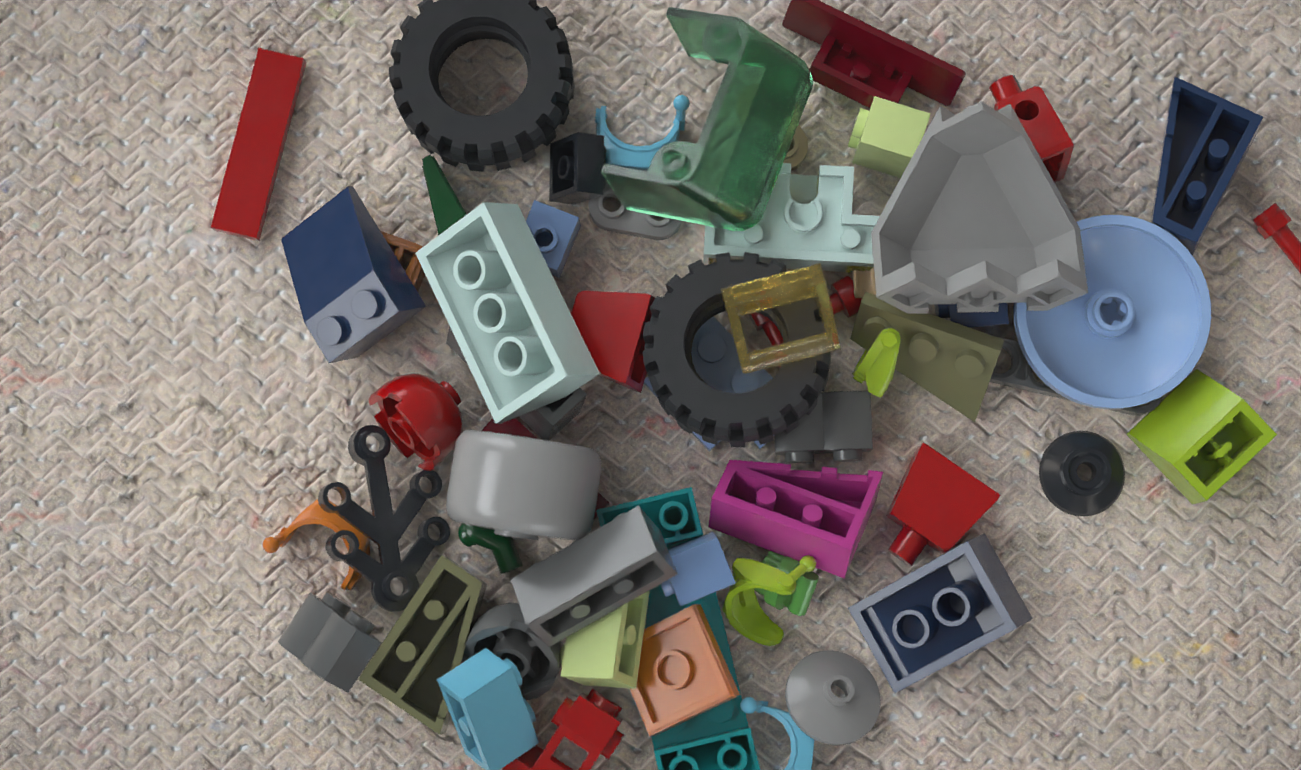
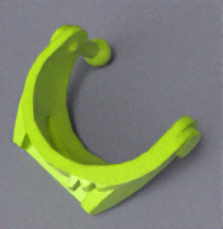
M883 329L869 351L865 349L852 373L854 380L860 384L863 381L867 383L869 393L881 398L893 379L901 342V336L896 329Z
M806 555L801 558L800 565L787 574L782 570L753 559L737 558L732 565L736 584L730 586L722 608L726 618L729 619V624L737 632L756 643L765 646L781 643L784 637L782 628L775 624L762 610L753 588L766 589L781 595H791L796 590V580L805 572L813 571L816 567V560L812 556Z

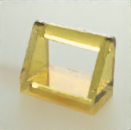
M820 263L721 289L743 374L841 349ZM816 297L825 333L748 353L739 319L740 316Z

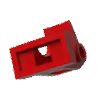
M593 688L588 695L582 692L576 701L566 697L551 720L558 728L545 749L543 750L535 745L504 766L502 770H573L553 756L564 737L589 753L579 770H590L600 755L609 760L625 734L617 730L623 720L618 716L623 708L603 697L601 693Z

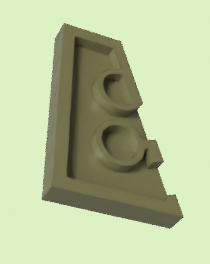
M865 292L850 339L869 351L883 329H896L901 336V342L895 369L975 422L1004 340L929 313L908 314L876 298V295Z

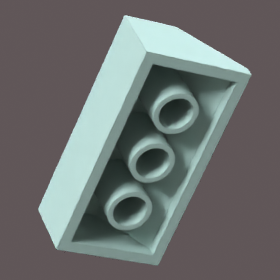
M483 202L416 252V256L496 424L504 423L560 400L600 374L518 204Z

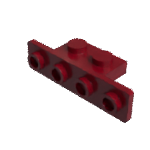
M791 0L782 22L783 27L821 45L806 78L868 108L871 107L874 96L899 104L907 87L942 105L950 106L966 75L964 70L820 0Z

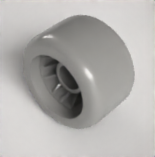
M465 430L459 435L454 448L446 499L448 516L451 520L458 523L495 529L494 533L499 535L538 540L539 536L579 540L589 534L594 521L602 462L600 455L596 450L583 446L485 431Z

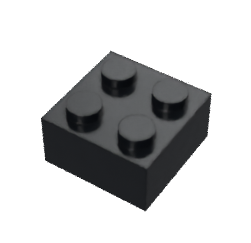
M577 132L550 143L549 202L576 205L603 195V190L606 186L604 175V160L606 158L604 136Z

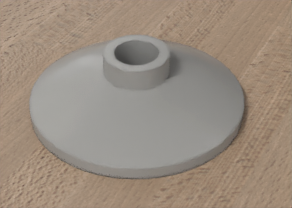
M831 650L812 653L796 664L786 683L785 699L793 721L806 735L821 743L846 745L858 741L872 729L879 716L881 699L878 685L870 671L860 661L848 654ZM831 685L841 688L845 693V697H836L832 693Z

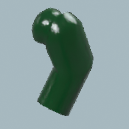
M463 523L458 529L460 541L467 547L479 545L492 550L500 574L508 573L523 566L511 536L495 534V529Z

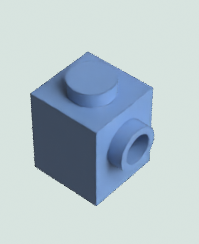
M534 200L526 222L551 274L560 278L581 228L580 220L577 216Z
M713 531L668 549L678 574L660 585L665 597L675 594L680 606L736 584L718 537Z

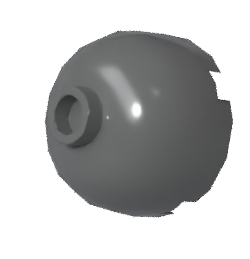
M510 602L497 605L477 618L465 643V652L462 657L463 663L487 648L500 659L512 661L521 674L523 683L519 688L523 698L527 701L539 698L551 690L561 666L560 654L562 645L561 641L549 647L526 625L519 603Z

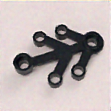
M367 425L356 430L350 436L348 451L351 458L365 468L372 515L351 499L349 488L341 482H332L324 486L319 491L318 503L325 512L336 513L377 544L380 563L359 549L358 538L348 530L332 534L327 539L326 551L330 558L335 561H344L371 582L372 597L378 606L386 611L399 612L405 610L419 589L417 572L434 547L444 544L450 537L449 524L443 518L432 517L424 520L418 527V539L401 560L399 539L425 501L440 493L442 480L439 474L433 470H423L416 473L410 480L409 491L393 512L384 458L390 452V438L381 427ZM368 436H374L378 440L379 449L377 452L368 449L366 445ZM421 477H426L431 481L432 489L430 493H426L420 488ZM330 489L340 493L341 503L339 506H334L329 502L328 492ZM430 524L436 525L440 530V537L437 541L431 539L428 535ZM339 537L348 541L349 551L346 555L339 553L336 549V540ZM393 578L399 579L403 584V592L400 596L395 595L390 589V583Z

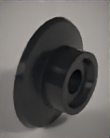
M1073 431L1058 437L1047 447L1040 462L1039 478L1046 497L1059 510L1074 516H1092L1105 511L1118 499L1124 486L1125 468L1120 453L1109 440L1093 432ZM1080 464H1085L1091 469L1092 475L1089 481H1083L1078 477L1077 468Z

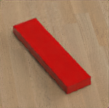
M258 48L211 228L214 231L260 241L307 63L304 58Z

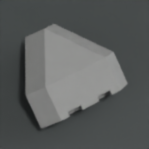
M980 102L965 108L957 115L940 106L871 232L876 298L908 314L928 313L930 304H957V312L961 313L998 312L999 303L1026 302L1027 311H1048L1087 294L1088 287L1080 228L1011 104L996 111L984 102Z

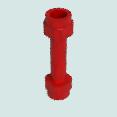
M1274 203L1252 221L1258 227L1256 229L1265 240L1270 236L1274 239L1301 274V242L1287 226L1292 221L1284 209L1281 210Z

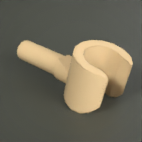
M871 268V271H852L855 298H863L865 292L876 295L874 268Z

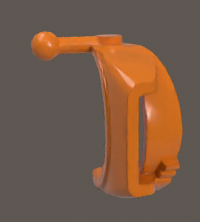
M318 499L304 509L288 528L283 527L275 537L265 538L262 544L266 552L274 553L279 549V546L283 548L290 541L299 527L306 524H321L335 532L342 530L351 531L358 538L359 549L370 556V539L336 513L325 512L320 507ZM329 500V502L332 505L337 506L335 503ZM342 538L347 550L349 551L348 541ZM349 566L348 574L341 588L344 591L347 589L351 591L362 575Z

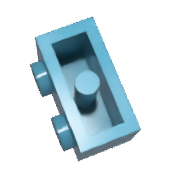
M485 648L437 679L465 754L484 770H500L539 743L532 724L536 721L535 713L522 696L519 688L523 683L521 674L509 659L502 660Z

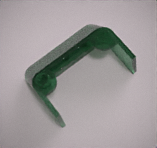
M669 7L666 16L688 56L728 64L697 144L675 141L661 147L654 155L648 171L604 163L601 173L626 210L732 231L750 229L760 221L764 214L813 87L812 75L803 59L740 18Z

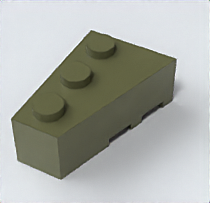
M441 555L358 680L437 734L446 733L451 715L437 679L462 664V657L466 647L465 643L478 618L487 584L448 557Z

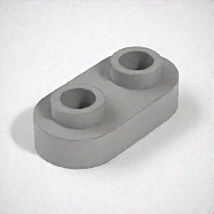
M611 181L606 182L603 195L590 199L588 203L591 219L599 228L605 231L652 240H665L672 237L679 230L682 223V207L680 202L674 195L663 190ZM611 197L617 198L621 202L619 210L615 212L606 211L603 207L606 199ZM656 206L664 207L668 212L667 217L662 221L653 220L649 214L652 208Z

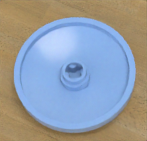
M1101 215L1079 220L1077 224L1081 234L1088 293L1048 311H1027L1026 302L1014 303L1015 332L1022 353L1033 371L1047 386L1061 396L1078 404L1099 409H1124L1158 399L1178 386L1190 374L1206 346L1211 325V301L1202 270L1189 250L1176 237L1151 222L1124 215Z

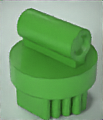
M769 551L768 555L761 561L787 574L800 565V561ZM813 571L805 572L796 580V590L791 595H781L766 589H753L764 596V601L778 610L787 607L791 613L804 616L807 613L819 576Z

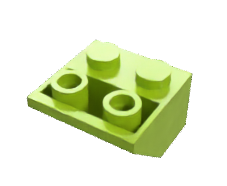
M1195 369L1153 411H1150L1126 433L1192 505L1207 501L1277 435L1243 398L1198 369Z

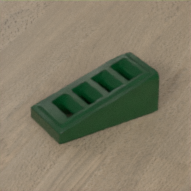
M428 155L422 159V168L438 235H440L467 214L435 157Z

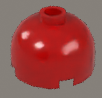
M415 373L400 375L381 386L371 394L368 400L370 406L378 403L381 411L374 418L377 424L386 431L391 443L407 459L414 453L424 461L418 465L423 470L431 471L445 460L454 450L456 441L463 432L462 414L458 408L461 399L456 390L446 381L438 383L429 376Z

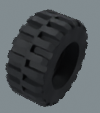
M536 0L421 1L418 4L420 14L416 19L412 16H407L400 26L403 37L401 40L397 39L393 42L390 54L394 60V65L389 67V81L394 90L393 98L411 134L416 136L420 145L431 155L433 153L440 155L443 162L457 167L459 163L467 164L470 171L484 172L486 165H496L497 171L511 168L510 161L521 157L525 163L536 156L535 149L543 144L548 147L557 137L555 131L559 124L564 125L570 113L568 105L570 100L573 99L575 85L572 58L567 38L563 29L558 28L556 17L547 6L540 8L537 6ZM493 39L505 42L521 53L527 65V84L519 98L504 110L484 116L464 114L450 107L443 98L439 88V73L447 58L456 49L471 41Z
M730 252L715 254L716 262L704 266L703 261L700 259L688 265L690 273L683 278L675 274L666 283L667 292L663 298L656 296L650 307L652 317L650 322H645L643 331L645 350L642 351L644 366L660 405L667 415H671L677 421L678 426L689 434L695 432L702 436L703 441L717 445L718 441L729 442L731 447H746L745 442L758 440L759 444L762 445L774 441V435L782 431L788 434L798 427V421L805 414L810 415L818 404V397L821 391L825 390L829 378V367L831 364L829 322H826L824 307L818 295L813 296L810 293L809 283L799 274L791 276L787 273L785 264L775 259H772L770 264L760 262L759 254L744 252L743 259H731ZM743 309L764 315L777 326L784 343L783 361L775 377L764 386L745 393H727L710 387L698 375L692 362V343L697 331L713 316L729 310Z

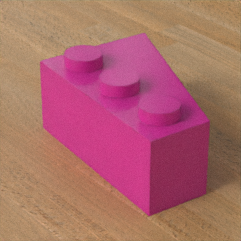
M729 459L711 499L708 528L800 561L806 555L812 556L816 560L815 568L845 578L877 501L884 471L868 470L867 475L837 473V468L822 467L821 472L793 470L791 469V464Z

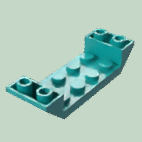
M692 487L596 510L601 528L620 514L627 513L639 506L660 529L668 549L703 536ZM661 585L649 590L644 629L694 604H701L740 694L656 736H651L658 770H760L751 729L748 725L746 713L742 711L740 705L742 696L716 592L680 606L675 594L665 597Z

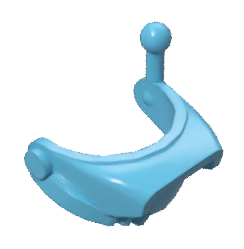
M684 95L675 97L673 105L676 109V117L673 121V128L663 140L647 146L626 144L613 136L606 124L608 117L606 113L607 106H601V109L596 108V135L604 136L607 169L613 170V167H616L617 171L624 168L633 172L655 170L659 174H664L677 147L679 133L685 129V114L690 105L689 99Z
M752 697L744 698L740 704L744 713L765 712L784 725L790 737L791 745L790 758L784 770H812L815 740L806 735L795 724L790 713L768 706V701H759Z

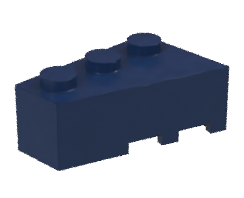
M1174 76L1151 223L1163 228L1176 237L1193 256L1253 143L1263 116Z

